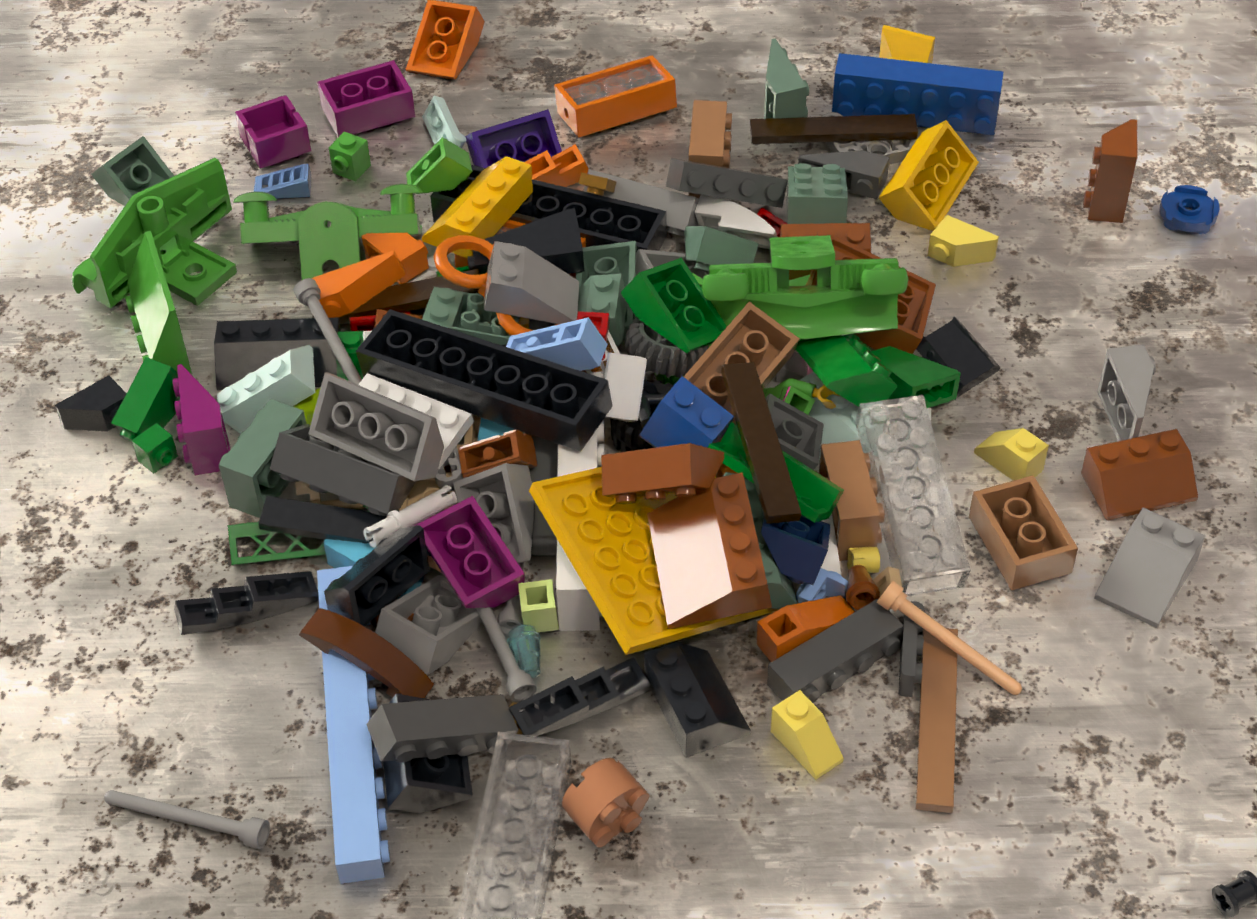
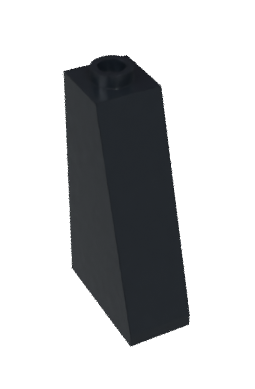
M575 208L567 209L485 239L493 245L494 241L526 247L567 274L585 272L583 248ZM473 250V256H468L469 271L479 269L482 274L487 273L490 260L480 252Z

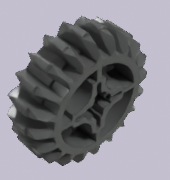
M638 318L634 319L633 323L630 324L625 337V352L628 355L647 359L645 372L652 371L656 373V376L662 374L666 375L667 378L670 376L681 378L709 347L707 345L686 354Z

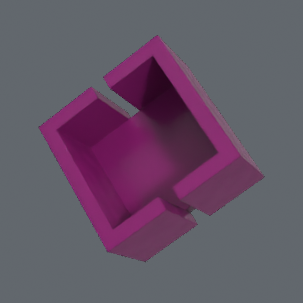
M287 95L235 112L240 138L247 149L251 151V155L260 169L311 151L307 125L298 111L296 112V108Z

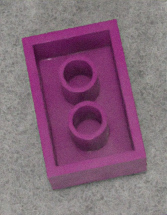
M394 60L317 82L321 107L337 137L343 132L354 135L415 117L412 90Z

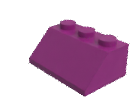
M473 496L416 524L424 528L428 552L465 608L496 607L519 595L518 583L525 582V573Z

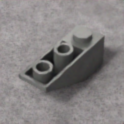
M867 151L807 154L799 156L798 164L805 163L811 165V167L836 164L840 168H845L847 192L878 199L888 178L890 157Z

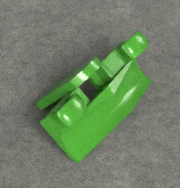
M216 158L210 159L132 195L94 249L90 258L83 261L74 270L72 286L76 293L80 294L88 287L94 291L96 300L109 308H112L130 293L127 282L144 233L147 231L152 233L169 291L198 306L233 277L237 273L236 264L193 242L232 210L224 170L219 160ZM193 272H201L197 275H190Z
M395 184L381 191L380 195H390L391 211L355 208L337 202H320L304 211L270 218L268 201H277L275 196L270 193L247 192L237 196L233 203H243L245 223H240L241 244L299 241L302 280L325 274L323 266L328 260L336 261L339 269L360 262L359 238H362L361 236L366 233L407 232L410 235H422L419 215L415 214L414 194L423 193V191L418 186L412 184Z
M827 235L769 238L771 263L709 265V274L704 276L702 282L704 297L706 300L711 301L726 326L750 302L798 338L812 339L897 329L898 294L906 291L909 279L906 269L904 267L899 268L897 258L835 260L831 236ZM817 269V285L789 286V270Z

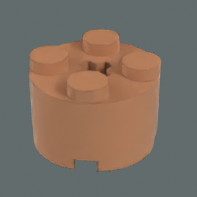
M605 758L589 766L581 773L585 779L576 788L572 783L565 792L562 807L598 848L605 846L623 830L625 833L635 830L642 821V817L639 814L650 796L625 766L619 761L616 762L614 758Z

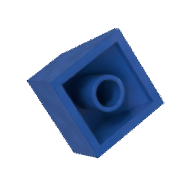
M682 376L661 400L640 433V437L654 448L687 443L708 448L710 443L721 441L728 426L733 422L734 416Z

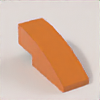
M576 144L552 157L548 150L524 162L532 166L533 180L563 187L578 183L581 172L588 174L589 170Z

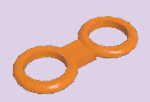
M457 235L445 239L437 246L434 253V262L437 270L445 279L455 285L468 289H479L478 293L485 298L487 273L469 275L460 272L449 263L447 255L458 249H471L480 252L490 260L493 244L485 239L469 235ZM496 312L498 322L507 334L512 336L533 331L518 324L511 315Z

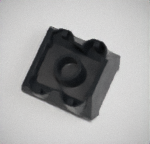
M955 316L944 326L926 337L923 336L916 348L922 358L953 368L961 373L957 397L983 382L1000 369L996 361Z

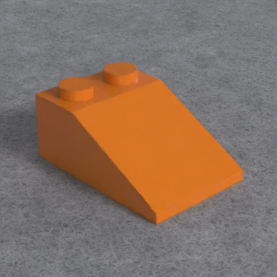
M428 0L406 71L456 80L477 47L485 23L477 7Z

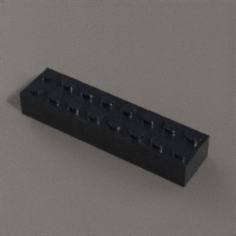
M471 165L472 172L469 177L462 181L455 189L433 192L431 194L433 222H436L486 168ZM533 179V192L508 219L528 224L567 209L575 208L580 237L586 238V247L636 241L637 251L638 249L659 251L667 237L666 211Z
M391 309L356 350L363 377L367 373L472 415L580 452L613 407L609 383L606 379Z

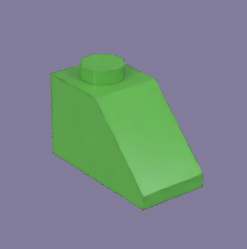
M442 137L406 173L407 184L418 186L422 189L423 193L453 190L462 181H465L472 172L469 153Z

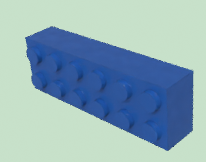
M839 53L834 76L832 112L839 113L842 116L915 114L917 127L931 128L947 120L955 131L994 135L1004 72Z

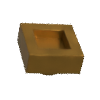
M582 172L579 184L588 187L587 192L601 196L604 195V191L614 193L617 182Z

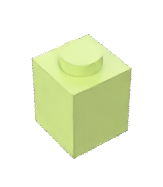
M553 580L518 583L525 634L559 630Z

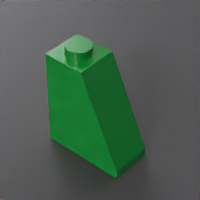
M891 346L870 351L881 360L880 363L892 372L889 377L897 384V388L888 400L907 414L956 400L961 375L958 370Z
M145 357L111 422L121 430L119 434L121 437L131 441L155 423L164 428L176 415L175 401H179L180 397L175 396L173 379L178 378V372L171 366Z

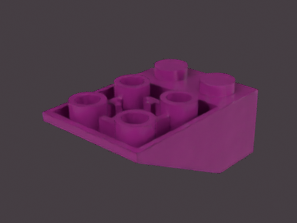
M182 364L177 365L178 378L173 379L175 396L180 397L179 401H175L177 419H182L181 424H177V434L179 442L186 443V445H183L185 463L192 464L195 476L220 472V460L224 454L231 450L220 404Z

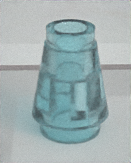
M521 625L511 629L508 633L509 638L507 642L520 670H524L532 678L541 674L540 634L531 625Z

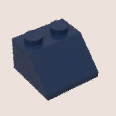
M802 514L800 521L766 524L763 516L761 534L781 574L786 575L792 582L814 585L828 552L830 524L822 521L814 523Z

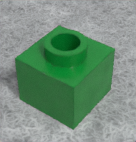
M157 423L131 440L138 462L153 474L178 457L173 435Z

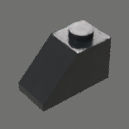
M110 375L104 377L55 405L62 427L67 430L110 431L116 427L111 422L126 392Z

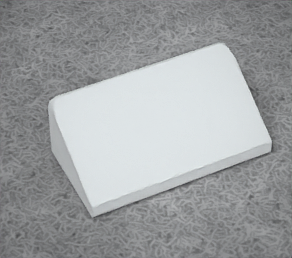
M608 353L604 379L608 380L613 407L605 418L625 422L638 421L647 363L646 358Z

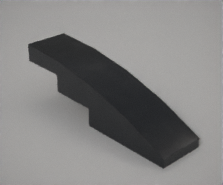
M311 571L248 576L245 579L244 586L212 588L209 598L176 600L174 612L180 634L185 635L256 622L318 601L319 596Z
M632 657L608 670H605L603 666L576 680L571 676L510 706L509 710L525 739H529L580 722L650 691L651 685L636 659Z

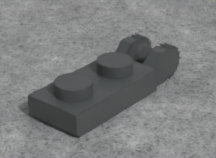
M911 601V603L925 612L924 606L921 603ZM904 615L902 621L904 628L900 651L898 694L900 696L912 697L914 684H921L923 663L916 662V656H922L924 635H922L923 628Z

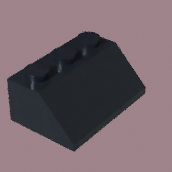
M420 525L397 529L388 538L381 540L377 547L368 555L357 560L353 567L339 579L333 580L324 591L327 609L363 626L369 624L381 613L382 608L398 599L430 571L424 528Z
M676 641L644 652V675L649 681L650 689L686 758L751 734L746 720L708 650Z
M395 694L389 703L430 699ZM454 754L444 755L437 759H429L428 757L414 758L402 763L396 760L383 762L388 809L424 813L468 800L473 796L468 756Z

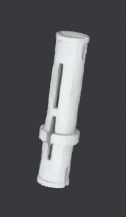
M445 485L436 492L400 511L393 510L389 512L387 518L364 529L363 533L366 541L373 538L369 545L375 548L381 540L388 538L397 529L414 526L449 506L455 505L457 503L455 492L447 494L452 488Z

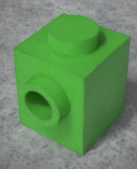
M343 132L329 147L332 172L336 175L356 182L371 166L368 141L364 138Z

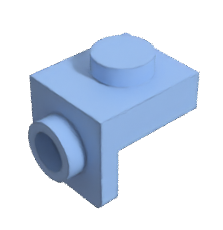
M820 568L814 585L808 583L801 584L797 590L796 599L798 603L823 599L826 596L834 597L841 595L846 600L848 581L837 572Z

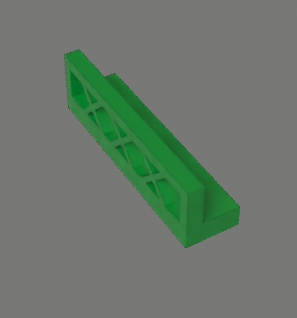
M733 421L728 426L721 442L710 443L708 448L724 452L722 463L737 473L743 472V476L754 483L736 421ZM782 451L801 514L814 523L829 519L844 489Z
M259 521L227 525L232 565L326 554L324 542L319 548L310 549L300 541L303 536L296 538L292 534L285 535L294 542L286 552L277 553L267 543L275 533L279 532L260 530ZM269 534L264 541L257 537V535ZM250 536L260 544L252 556L239 557L237 538ZM296 544H298L301 548L304 549L298 551H291L296 546ZM263 548L271 553L258 555Z

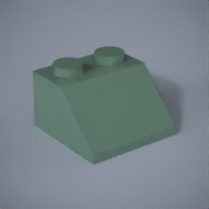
M144 136L91 174L108 197L124 206L132 195L174 176Z
M686 226L684 231L686 260L694 262L695 269L709 272V265L754 262L759 245L757 242L707 226Z
M622 274L591 275L579 287L578 311L609 313L608 330L615 344H622L628 305L621 294V291L625 288Z

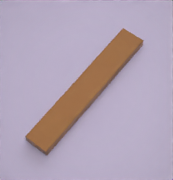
M946 628L958 637V629ZM923 629L924 643L921 658L923 669L920 684L915 810L952 813L954 807L957 653Z

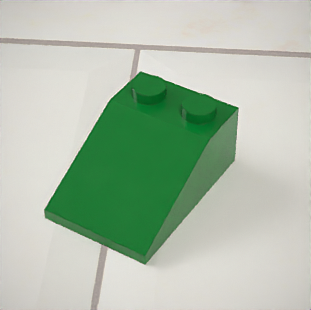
M682 257L639 272L621 291L622 296L640 321L686 354L713 343L727 327L711 301L706 300L701 286Z

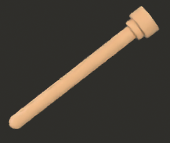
M895 581L890 583L878 599L877 603L887 611L889 608L894 612L898 609L1010 694L1018 695L1021 693L1022 686L1018 681L907 600L906 597L908 595L902 592L904 588Z

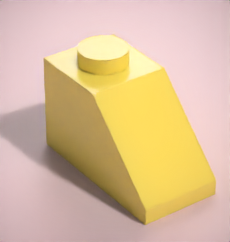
M946 215L930 234L927 256L952 267L990 262L996 257L999 236Z
M1019 428L994 432L974 448V453L1014 481L1032 475L1036 477L1044 470L1049 445L1026 429Z
M801 690L772 707L771 733L815 780L843 762L844 757L823 713Z

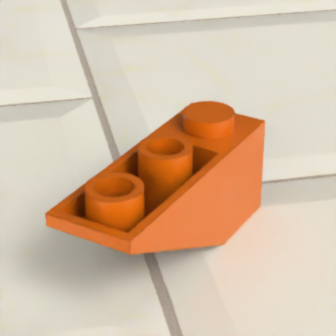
M841 595L787 605L757 621V645L769 661L773 662L855 611Z

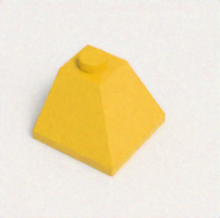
M883 25L879 58L932 63L935 37Z

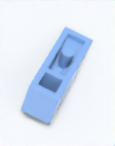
M588 317L512 335L506 347L582 371L600 366L608 344Z

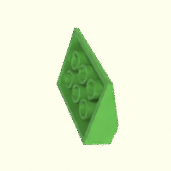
M147 231L144 233L127 282L130 295L125 296L129 313L136 312V315L130 316L135 333H142V335L136 336L141 353H148V355L142 356L144 361L145 357L171 366L176 371L177 365L182 364L192 375L176 310L151 231Z

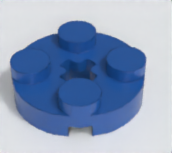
M1180 185L1175 187L1173 192L1168 193L1167 191L1163 194L1159 212L1164 220V226L1169 230L1206 234L1217 220L1220 210L1219 202L1215 197L1214 200L1208 197V191L1192 185Z

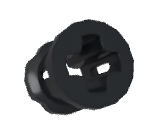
M1242 871L1238 874L1236 880L1225 886L1221 884L1212 888L1213 900L1223 915L1228 918L1234 917L1239 914V909L1250 903L1257 904V877L1250 871Z

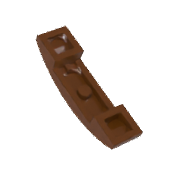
M319 608L299 634V636L326 654L334 650L388 686L386 694L392 698L395 694L425 698L434 686L430 678L398 648L365 626L338 613Z

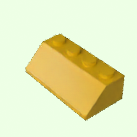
M945 120L921 132L882 191L879 199L895 219L934 231L948 213L979 161L948 121Z
M506 156L484 169L422 236V242L437 247L445 239L457 235H469L482 239L494 236L533 192L532 166ZM458 249L451 252L467 259L468 256H473V250Z

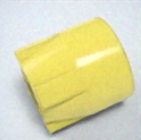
M849 548L847 568L850 569L855 565H862L869 574L878 573L880 569L878 548Z

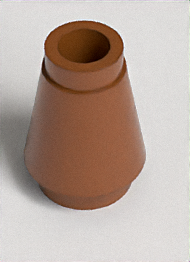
M855 565L848 570L846 600L855 610H859L874 600L879 599L880 591L864 566Z

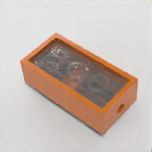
M653 55L554 84L557 113L578 138L677 108L675 79Z

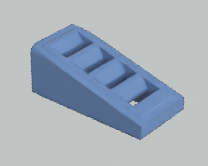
M302 164L256 176L254 191L270 193L276 199L310 197L312 182L309 164Z

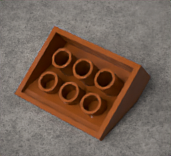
M828 233L831 236L834 247L835 260L882 259ZM812 269L806 286L817 285V269ZM907 271L909 279L907 289L904 293L898 294V328L856 333L861 338L860 341L876 350L891 346L913 354L923 338L936 284Z
M743 472L714 478L709 489L696 490V495L691 497H676L647 513L668 629L772 608Z

